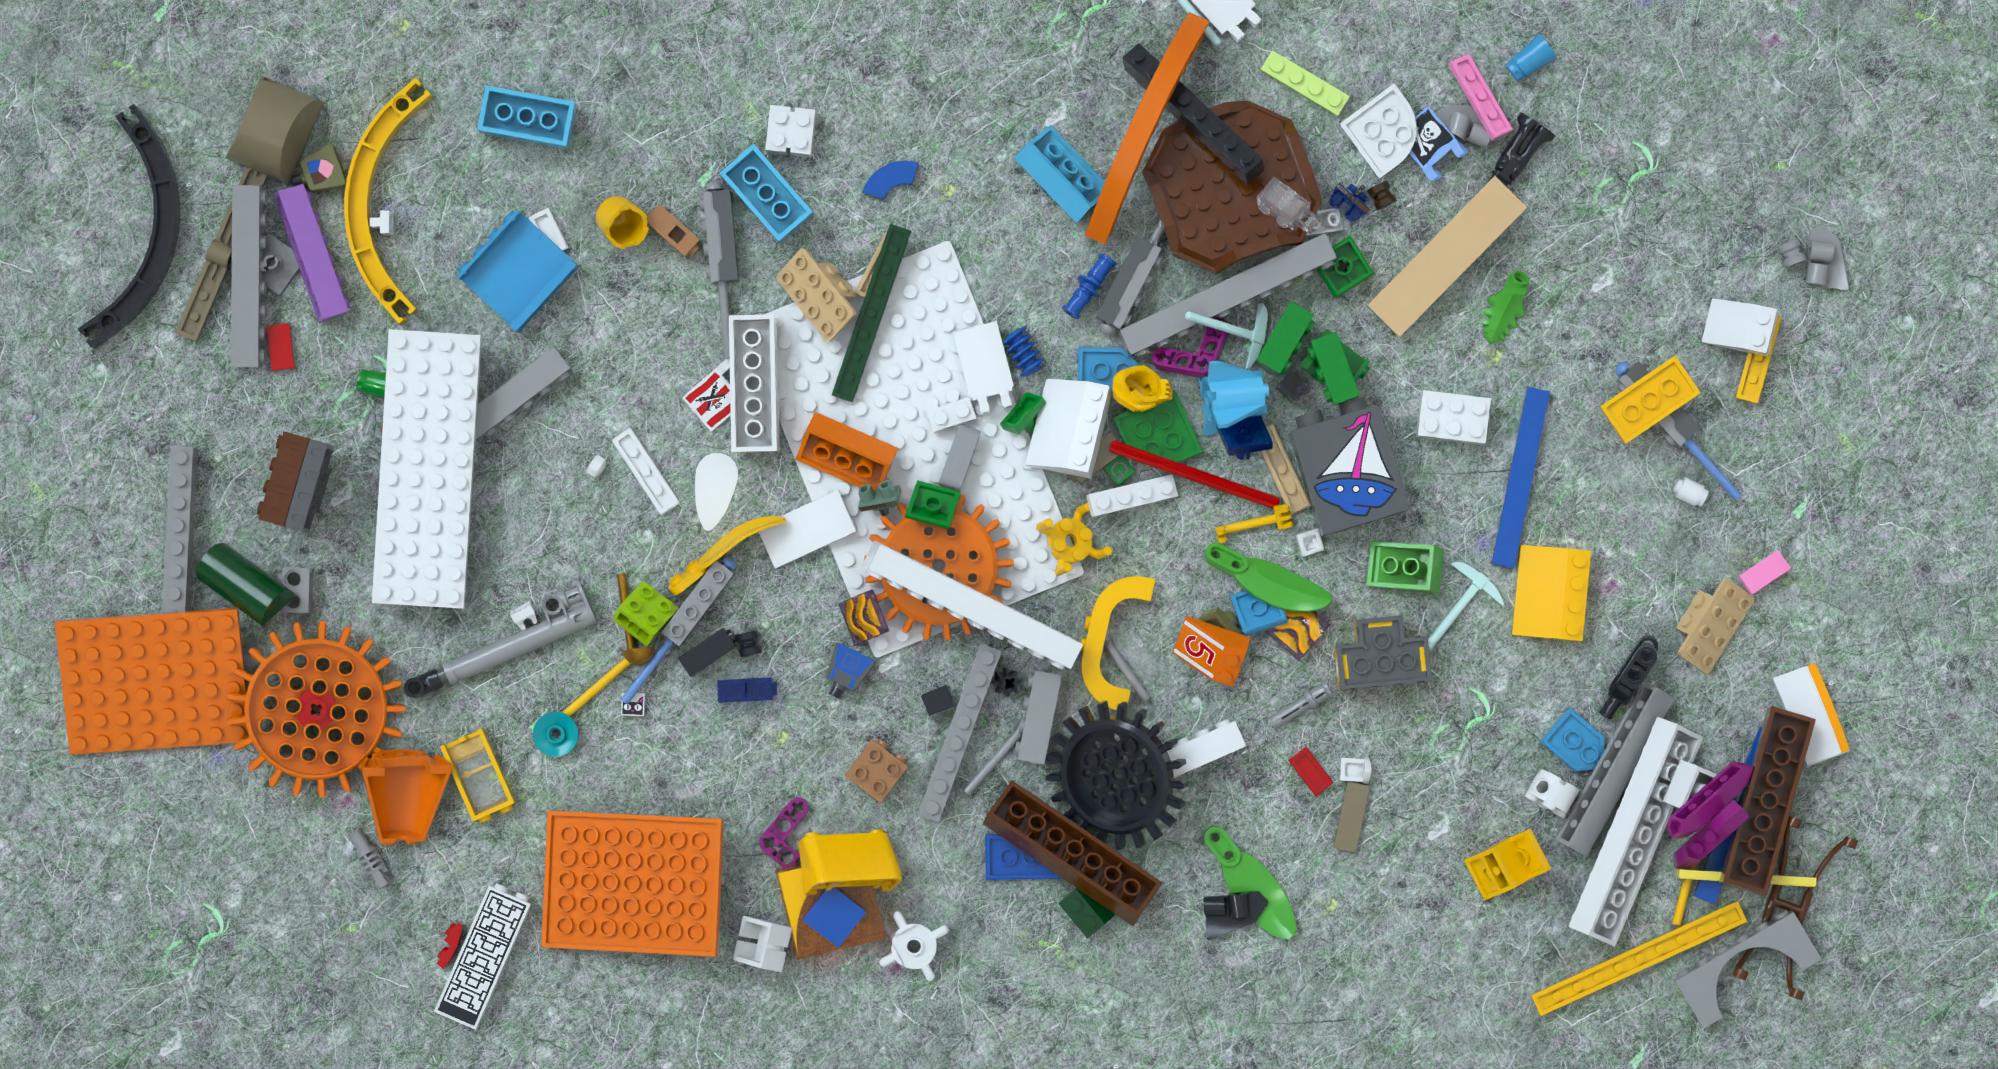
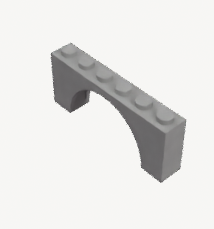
M1783 910L1774 916L1776 920L1769 924L1767 921L1755 927L1756 931L1749 936L1747 933L1742 934L1735 939L1737 943L1728 947L1726 944L1715 951L1717 954L1713 957L1708 958V956L1701 958L1696 962L1697 966L1691 970L1687 967L1676 973L1677 978L1674 981L1703 1029L1723 1018L1716 997L1717 981L1725 964L1739 952L1755 947L1776 949L1792 958L1802 971L1822 960L1792 910L1790 912Z

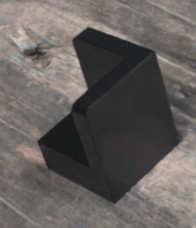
M1290 371L1276 389L1293 403L1307 387L1308 383L1306 381L1303 382Z
M946 685L921 695L929 716L955 706Z

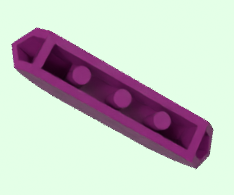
M1734 761L1726 766L1669 817L1667 828L1671 837H1687L1697 832L1709 820L1713 819L1721 809L1728 805L1744 789L1754 767Z
M1732 800L1673 853L1674 868L1690 870L1749 818V815L1739 804Z

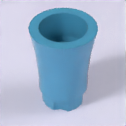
M1538 33L1505 66L1514 79L1519 82L1524 76L1528 77L1542 66L1557 59V56L1546 40Z

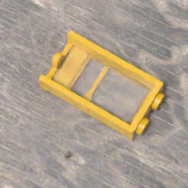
M484 728L447 745L440 746L445 759L452 764L451 773L473 822L479 820L481 824L492 819L491 814L497 811L503 814L513 809L512 805L517 802Z

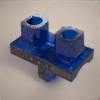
M1339 183L1332 191L1333 194L1328 201L1336 210L1344 202L1351 207L1344 216L1352 224L1360 217L1363 218L1370 210L1361 202H1365L1368 199L1362 193L1366 188L1363 184L1357 188L1351 183L1346 189Z

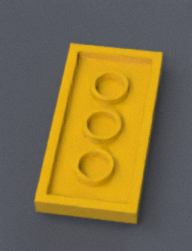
M1673 356L1599 408L1623 443L1627 444L1701 392L1677 357Z

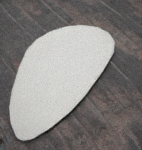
M712 453L705 456L699 462L696 469V508L699 520L707 531L712 530L724 516L738 480V468L735 462L729 456L722 453Z

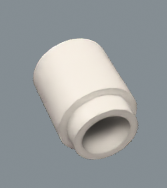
M1684 477L1683 480L1678 479L1673 489L1676 492V498L1692 506L1698 505L1700 507L1705 502L1709 493L1708 490L1704 489L1705 486L1687 477Z

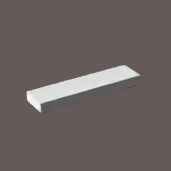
M631 428L612 439V442L661 516L680 504Z

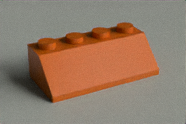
M815 412L806 429L795 460L859 488L861 485L869 484L875 490L878 489L879 483L886 480L898 448Z

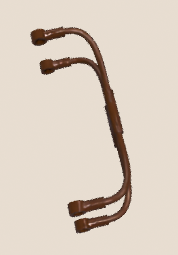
M1791 816L1788 818L1784 833L1779 876H1784L1786 869L1790 828L1799 829L1802 820ZM1845 836L1842 841L1835 845L1815 872L1813 878H1816V882L1832 857L1843 846L1856 849L1858 840ZM1773 885L1762 915V923L1765 921L1768 923L1774 908L1778 907L1789 912L1792 910L1797 914L1796 917L1801 925H1803L1813 896L1814 887H1808L1807 891L1804 892L1799 906L1778 898L1782 885ZM1749 948L1745 951L1733 970L1734 977L1746 980L1749 972L1741 968L1754 948ZM1787 955L1786 979L1789 996L1802 1001L1805 992L1793 988V959Z

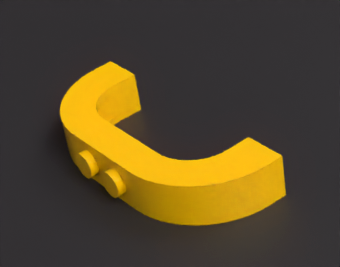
M1133 576L1117 580L1100 594L1095 602L1091 616H1086L1084 629H1087L1088 632L1087 637L1081 639L1083 646L1080 650L1083 652L1081 660L1083 681L1089 693L1099 703L1107 701L1108 707L1116 711L1118 704L1121 702H1127L1128 705L1131 690L1109 684L1100 671V659L1110 615L1115 605L1125 599L1151 602L1155 579Z

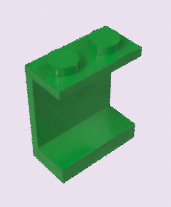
M1326 329L1324 333L1321 335V337L1331 334L1332 332ZM1340 341L1354 380L1356 381L1358 377L1363 379L1370 370L1367 366L1370 360H1365ZM1308 353L1298 367L1320 382L1315 371L1318 368L1316 360H1311Z

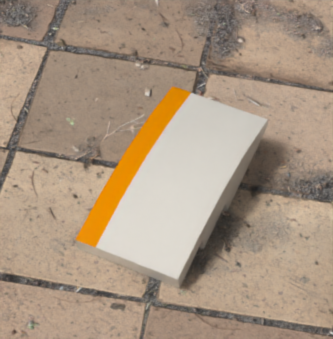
M1816 663L1773 678V683L1784 710L1816 719L1805 757L1807 767L1850 752L1842 726Z

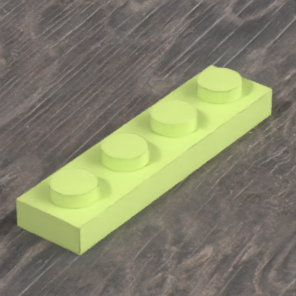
M1273 50L1260 70L1337 117L1350 97Z

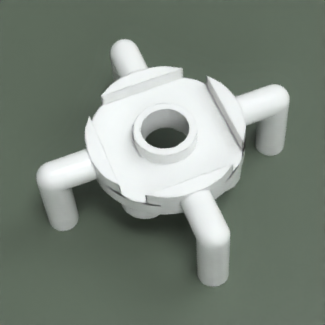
M896 911L893 917L899 929L892 939V953L882 957L879 964L882 967H886L897 961L900 965L909 969L921 968L928 981L934 980L935 973L932 971L929 963L936 954V939L947 934L949 927L942 925L931 931L922 924H907L903 913ZM911 940H917L921 944L920 950L916 953L910 952L907 948V944Z

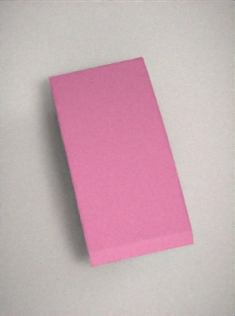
M1777 550L1738 578L1752 596L1788 572L1791 567Z

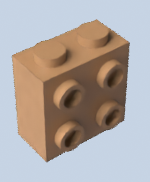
M878 738L877 741L872 739L845 776L881 803L908 766L905 764L907 759L897 752L895 755L887 750L890 746Z

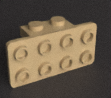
M801 248L777 274V280L826 342H832L856 315L855 309L849 303L856 295L852 291L851 285L840 276L839 270L832 263H817L806 248Z
M1727 578L1722 580L1713 596L1699 590L1676 626L1677 630L1688 635L1678 650L1679 656L1703 673L1709 674L1753 605L1754 597Z

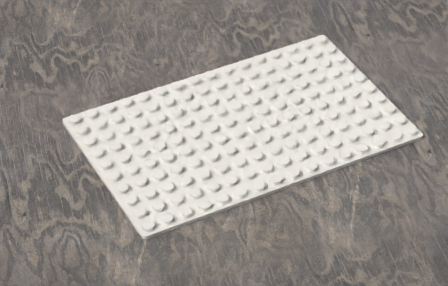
M949 241L902 259L853 402L832 396L831 394L864 298L856 295L849 302L855 309L856 315L832 342H826L795 302L764 314H774L777 316L779 421L794 458L796 459L806 429L815 412L898 448L886 480H890L894 486H900L899 502L901 501L906 505V508H908L917 480L939 486L938 483L959 427V425L933 433L926 410L970 397L953 332L984 324L955 251ZM863 275L847 281L851 285L853 292L858 287ZM1011 391L1008 392L1012 407L1003 409L999 394L986 398L990 412L981 414L978 400L973 401V398L970 399L976 419L962 424L980 430L981 434L960 490L966 499L962 512L971 516L975 508L982 504L985 506V509L977 521L983 527H986L991 521L996 519L1000 522L998 528L989 533L992 541L997 542L1002 538H1009L1010 544L996 550L997 559L1003 560L1008 558L1014 560V565L1008 568L999 567L997 577L1008 579L1012 582V585L1009 588L995 585L991 593L993 596L1000 598L1007 606L1075 579L1084 573L1079 561L1071 564L1072 570L1070 572L1057 576L1054 571L1058 560L1051 554L1052 550L1050 545L1048 546L1047 535L1036 530V524L1047 518L1053 520V525L1063 518L1043 469L1025 465L1031 443L1029 434L1025 429L1019 435L1005 431L1000 425L1002 420L1016 405ZM795 460L811 501L813 502L839 490L856 526L857 532L829 545L849 595L853 600V605L855 606V603H857L855 602L856 597L862 594L865 595L866 601L870 598L881 625V627H876L880 633L879 635L872 637L865 632L873 655L878 658L923 640L924 623L915 620L907 634L902 632L903 625L907 621L908 616L900 611L894 619L887 621L885 616L894 607L893 602L890 598H886L881 603L876 604L872 601L876 594L885 591L883 583L881 581L873 584L865 582V578L869 576V573L866 572L867 568L862 564L864 556L868 554L873 544L869 539L870 535L875 534L887 539L891 532L880 520L882 515L879 510L860 512L858 508L860 501L859 487ZM897 505L894 508H889V514L886 517L890 518L897 525L904 519L903 515L898 511ZM926 527L924 529L925 535H931L933 529ZM954 528L947 530L949 536H954L956 533ZM1067 535L1065 542L1068 546L1073 547L1071 538ZM903 549L901 551V553L906 556H909L910 554L909 550ZM925 550L923 553L924 557L930 558L932 551ZM947 551L946 557L953 559L955 557L954 551ZM975 551L969 553V558L972 560L978 557ZM941 559L935 560L932 564V568L938 572L944 571L946 567L945 562ZM952 573L946 574V576L954 579V575ZM970 574L968 576V580L970 582H975L977 580V576L975 574ZM923 597L922 602L928 604V598ZM865 602V606H864L863 611H862L863 619H864L868 624H871V625L874 626V624H872V623L870 622V620H868L869 618H867L868 616L866 615L867 612H865V611L867 610V609H865V608H866V602ZM956 622L950 624V629L958 625H961V623ZM932 625L931 636L943 632L942 625Z

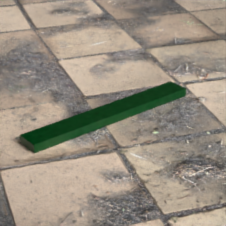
M893 224L889 225L831 394L832 396L850 402L854 401L912 232L910 230Z

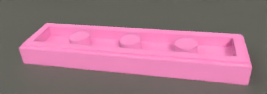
M1470 54L1451 61L1448 66L1491 140L1494 141L1510 134L1513 129Z

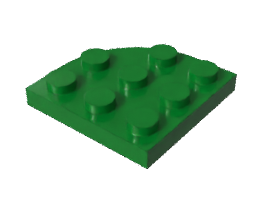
M1173 390L1171 400L1144 412L1129 410L1113 417L1117 429L1127 445L1176 462H1181L1203 452L1175 390Z

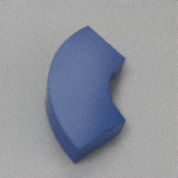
M897 161L881 167L869 178L862 193L884 200L887 193L895 186L913 184L919 163L914 161Z

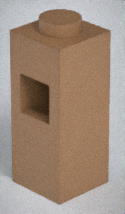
M660 204L647 217V224L685 258L689 255L693 257L700 250V239Z

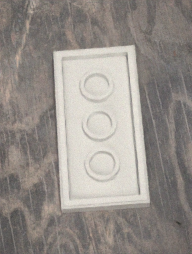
M836 490L782 515L781 517L786 518L785 523L761 530L759 534L774 568L777 569L855 533L857 529L840 491Z

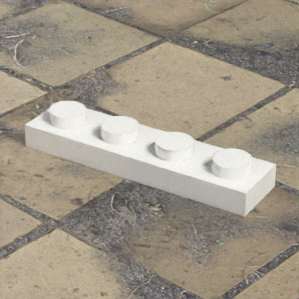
M1173 474L1088 494L1086 497L1091 516L1095 517L1178 496Z

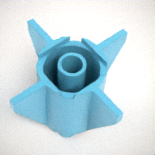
M1210 361L1208 376L1205 378L1196 377L1200 385L1201 398H1204L1205 405H1202L1204 412V436L1213 435L1247 417L1267 415L1265 397H1269V387L1267 383L1263 384L1261 370L1249 371L1221 361Z

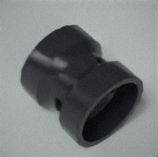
M757 630L735 635L736 641L740 644V657L762 653L761 646L757 643ZM751 643L754 644V645H750V646L744 647V645H747V644H751Z

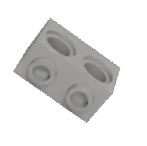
M282 567V572H279L278 582L291 590L294 596H298L300 604L297 608H292L288 602L281 609V613L312 614L313 569ZM294 573H298L301 577L300 583L296 586H293L290 582V577Z

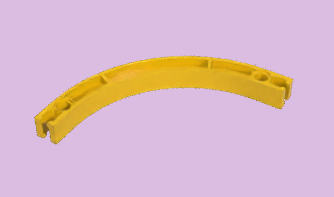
M414 78L378 112L367 127L353 155L344 195L346 233L358 270L375 297L401 326L408 319L400 317L394 310V307L403 301L410 308L407 311L409 315H415L418 310L391 279L380 259L375 246L372 228L369 227L370 197L377 166L389 142L401 126L433 98L427 89L424 91L425 94L413 102L409 98V95L418 86H423L417 78ZM404 100L408 101V109L399 111L398 104ZM388 291H394L396 294L395 299L392 302H386L385 294Z

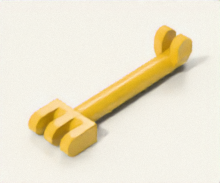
M1289 504L1274 506L1275 514L1215 527L1218 542H1226V534L1264 525L1277 523L1278 530L1292 527L1294 524L1293 520H1291V512H1288L1290 511Z

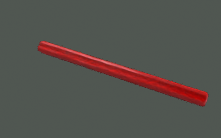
M1115 440L1110 443L1109 452L1272 509H1274V506L1279 505V497Z

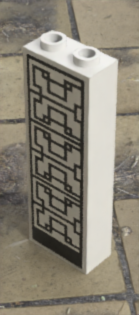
M498 883L495 886L490 885L434 1010V1012L475 1030L479 1028L533 904L528 901V896L519 892L513 895L507 892L509 888Z

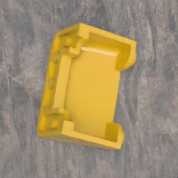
M882 829L872 830L870 833L819 835L818 832L806 833L805 837L798 842L805 895L817 894V889L830 891L833 887L873 886V889L880 887L881 891H892L902 881L901 870L889 834L883 832Z

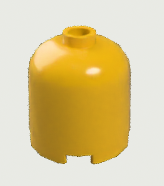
M622 196L609 197L599 205L596 211L598 228L615 247L625 249V247L632 245L637 246L645 239L649 231L647 215L628 198Z

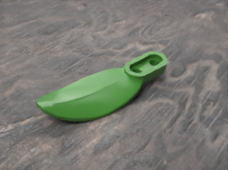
M1220 543L1209 544L1204 552V559L1209 565L1233 576L1238 584L1247 592L1273 607L1293 612H1313L1326 608L1332 601V596L1328 591L1279 565L1257 558H1246L1241 553Z
M1219 826L1207 828L1204 832V842L1221 863L1222 874L1231 893L1260 891L1269 902L1255 923L1278 938H1292L1296 932L1295 916L1285 893L1276 879L1257 859L1239 850L1224 829ZM1213 833H1218L1219 835L1216 841L1211 840ZM1226 851H1232L1231 858H1225Z

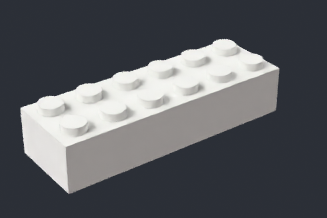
M774 314L730 315L731 452H780L777 316Z

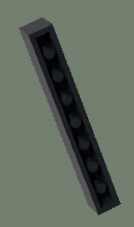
M1138 43L1122 57L1124 70L1147 90L1160 62ZM1179 81L1166 109L1246 185L1250 184L1264 171L1263 159Z

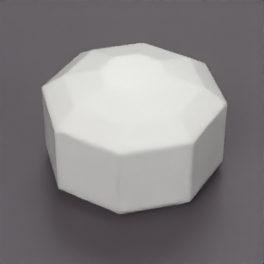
M596 455L588 466L587 473L595 478L598 477L606 467V460Z

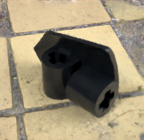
M1260 891L1233 892L1225 896L1204 897L1207 940L1255 923L1269 901Z

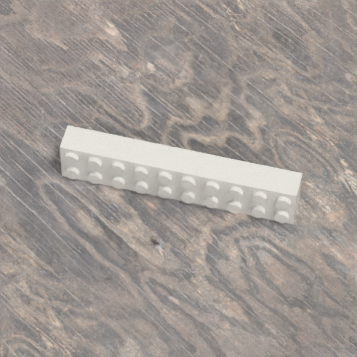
M874 540L862 564L867 568L866 572L879 580L885 577L887 578L886 582L899 590L905 587L907 588V593L920 600L926 597L930 605L940 610L946 607L948 608L947 612L960 620L966 617L968 618V623L981 630L985 626L988 628L987 632L1001 640L1007 637V642L1011 643V645L1021 650L1027 647V652L1042 660L1044 657H1047L1049 663L1062 670L1065 666L1070 669L1072 668L1083 646L1076 639Z
M1657 717L1629 785L1625 790L1613 823L1607 833L1602 849L1598 854L1594 868L1590 873L1585 889L1581 894L1580 901L1569 924L1570 928L1615 947L1674 808L1673 805L1663 802L1680 759L1691 764L1693 763L1703 740L1702 736L1676 723Z

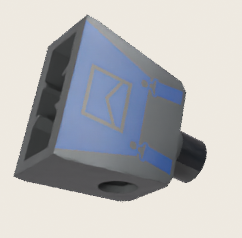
M837 642L826 674V678L834 681L828 694L841 699L846 687L856 691L876 661Z

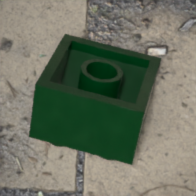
M1077 888L1058 902L1087 939L1115 915Z

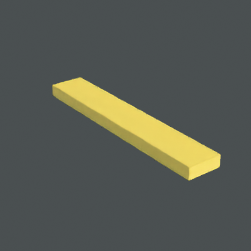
M1676 869V877L1679 879L1719 881L1722 873ZM1773 875L1770 884L1815 887L1816 878Z

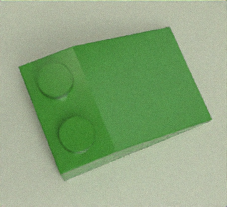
M1371 541L1366 586L1439 594L1444 549L1435 545Z

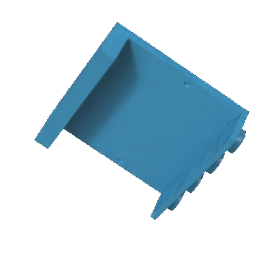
M516 210L515 213L511 211L504 218L503 222L505 224L500 229L495 228L488 236L490 240L484 246L481 244L473 252L474 258L469 263L466 261L457 270L459 274L456 277L462 280L500 315L515 332L519 333L580 266L527 217Z

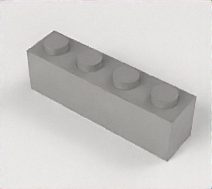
M1035 670L1034 675H1029L1027 687L1031 688L1030 697L1025 696L1023 710H1027L1026 719H1021L1018 732L1023 734L1021 741H1016L1014 754L1018 755V760L1045 764L1062 675Z

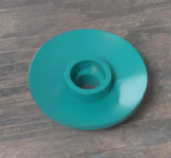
M557 711L549 712L541 716L536 722L533 729V739L535 745L542 753L551 757H560L568 754L575 747L578 741V728L575 721L569 715ZM555 729H558L561 732V735L558 738L553 736V731Z

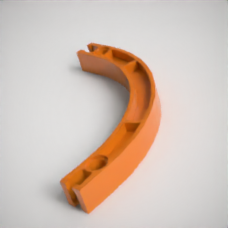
M1189 12L1174 36L1125 134L1098 198L1085 236L1105 245L1108 237L1113 233L1133 178L1156 126L1183 72L1203 40L1204 31L1210 21Z

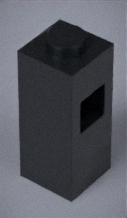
M722 628L678 659L689 676L693 677L735 649L737 646L734 642L737 639L730 629L726 631L725 628Z

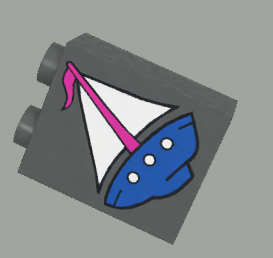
M1364 397L1339 404L1341 416L1326 421L1323 419L1321 410L1295 417L1298 429L1288 434L1321 537L1410 510L1379 405L1367 408Z

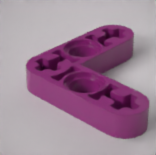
M1219 317L1213 318V319H1215V320H1219V321H1222V322L1227 323V321H1226L1224 318H1221V319H1220ZM1207 326L1197 354L1170 348H1158L1152 354L1153 364L1161 371L1205 378L1208 376L1209 367H1205L1204 370H1201V367H1204L1205 364L1209 366L1210 361L1220 360L1229 333L1218 330L1216 337L1215 329ZM1209 344L1218 345L1216 350L1212 352L1206 351V347ZM1164 356H1166L1167 359H1163L1162 362H1159L1158 359H1162ZM1180 360H1189V364L1187 366H1178Z
M801 797L793 798L759 839L760 848L787 871H791L789 867L795 864L797 858H800V854L784 840L808 812V803ZM801 801L804 804L802 806L804 812H797L794 817L798 818V820L794 822L790 816L784 813L787 810L791 813L794 810L792 804L794 802L798 804ZM785 818L789 820L790 828L788 831L783 832L778 829L777 823L780 819ZM765 837L768 839L774 837L773 843L777 847H779L780 843L784 845L776 856L772 854L775 849L764 847ZM788 850L792 852L793 860L791 863L786 864L781 861L780 855L783 851Z

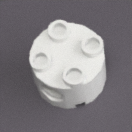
M1539 769L1524 797L1535 802L1537 806L1545 810L1549 809L1552 813L1564 818L1579 789L1568 782L1562 781L1561 778L1543 769Z

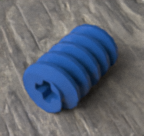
M1026 326L1005 336L1007 338L1003 342L1004 345H1011L1007 350L1008 353H1016L1012 357V361H1020L1016 368L1024 369L1020 374L1021 377H1027L1046 367L1040 366L1044 358L1035 357L1040 351L1031 349L1036 343L1027 342L1031 334H1023L1027 328Z

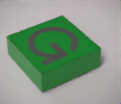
M1118 456L1103 468L1117 486L1135 473L1123 456Z

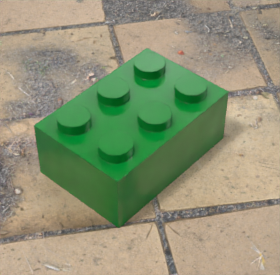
M1290 301L1254 364L1276 377L1280 373L1285 374L1292 363L1289 357L1292 353L1294 355L1298 353L1304 342L1300 340L1302 335L1305 334L1307 336L1315 323L1312 320L1314 314Z

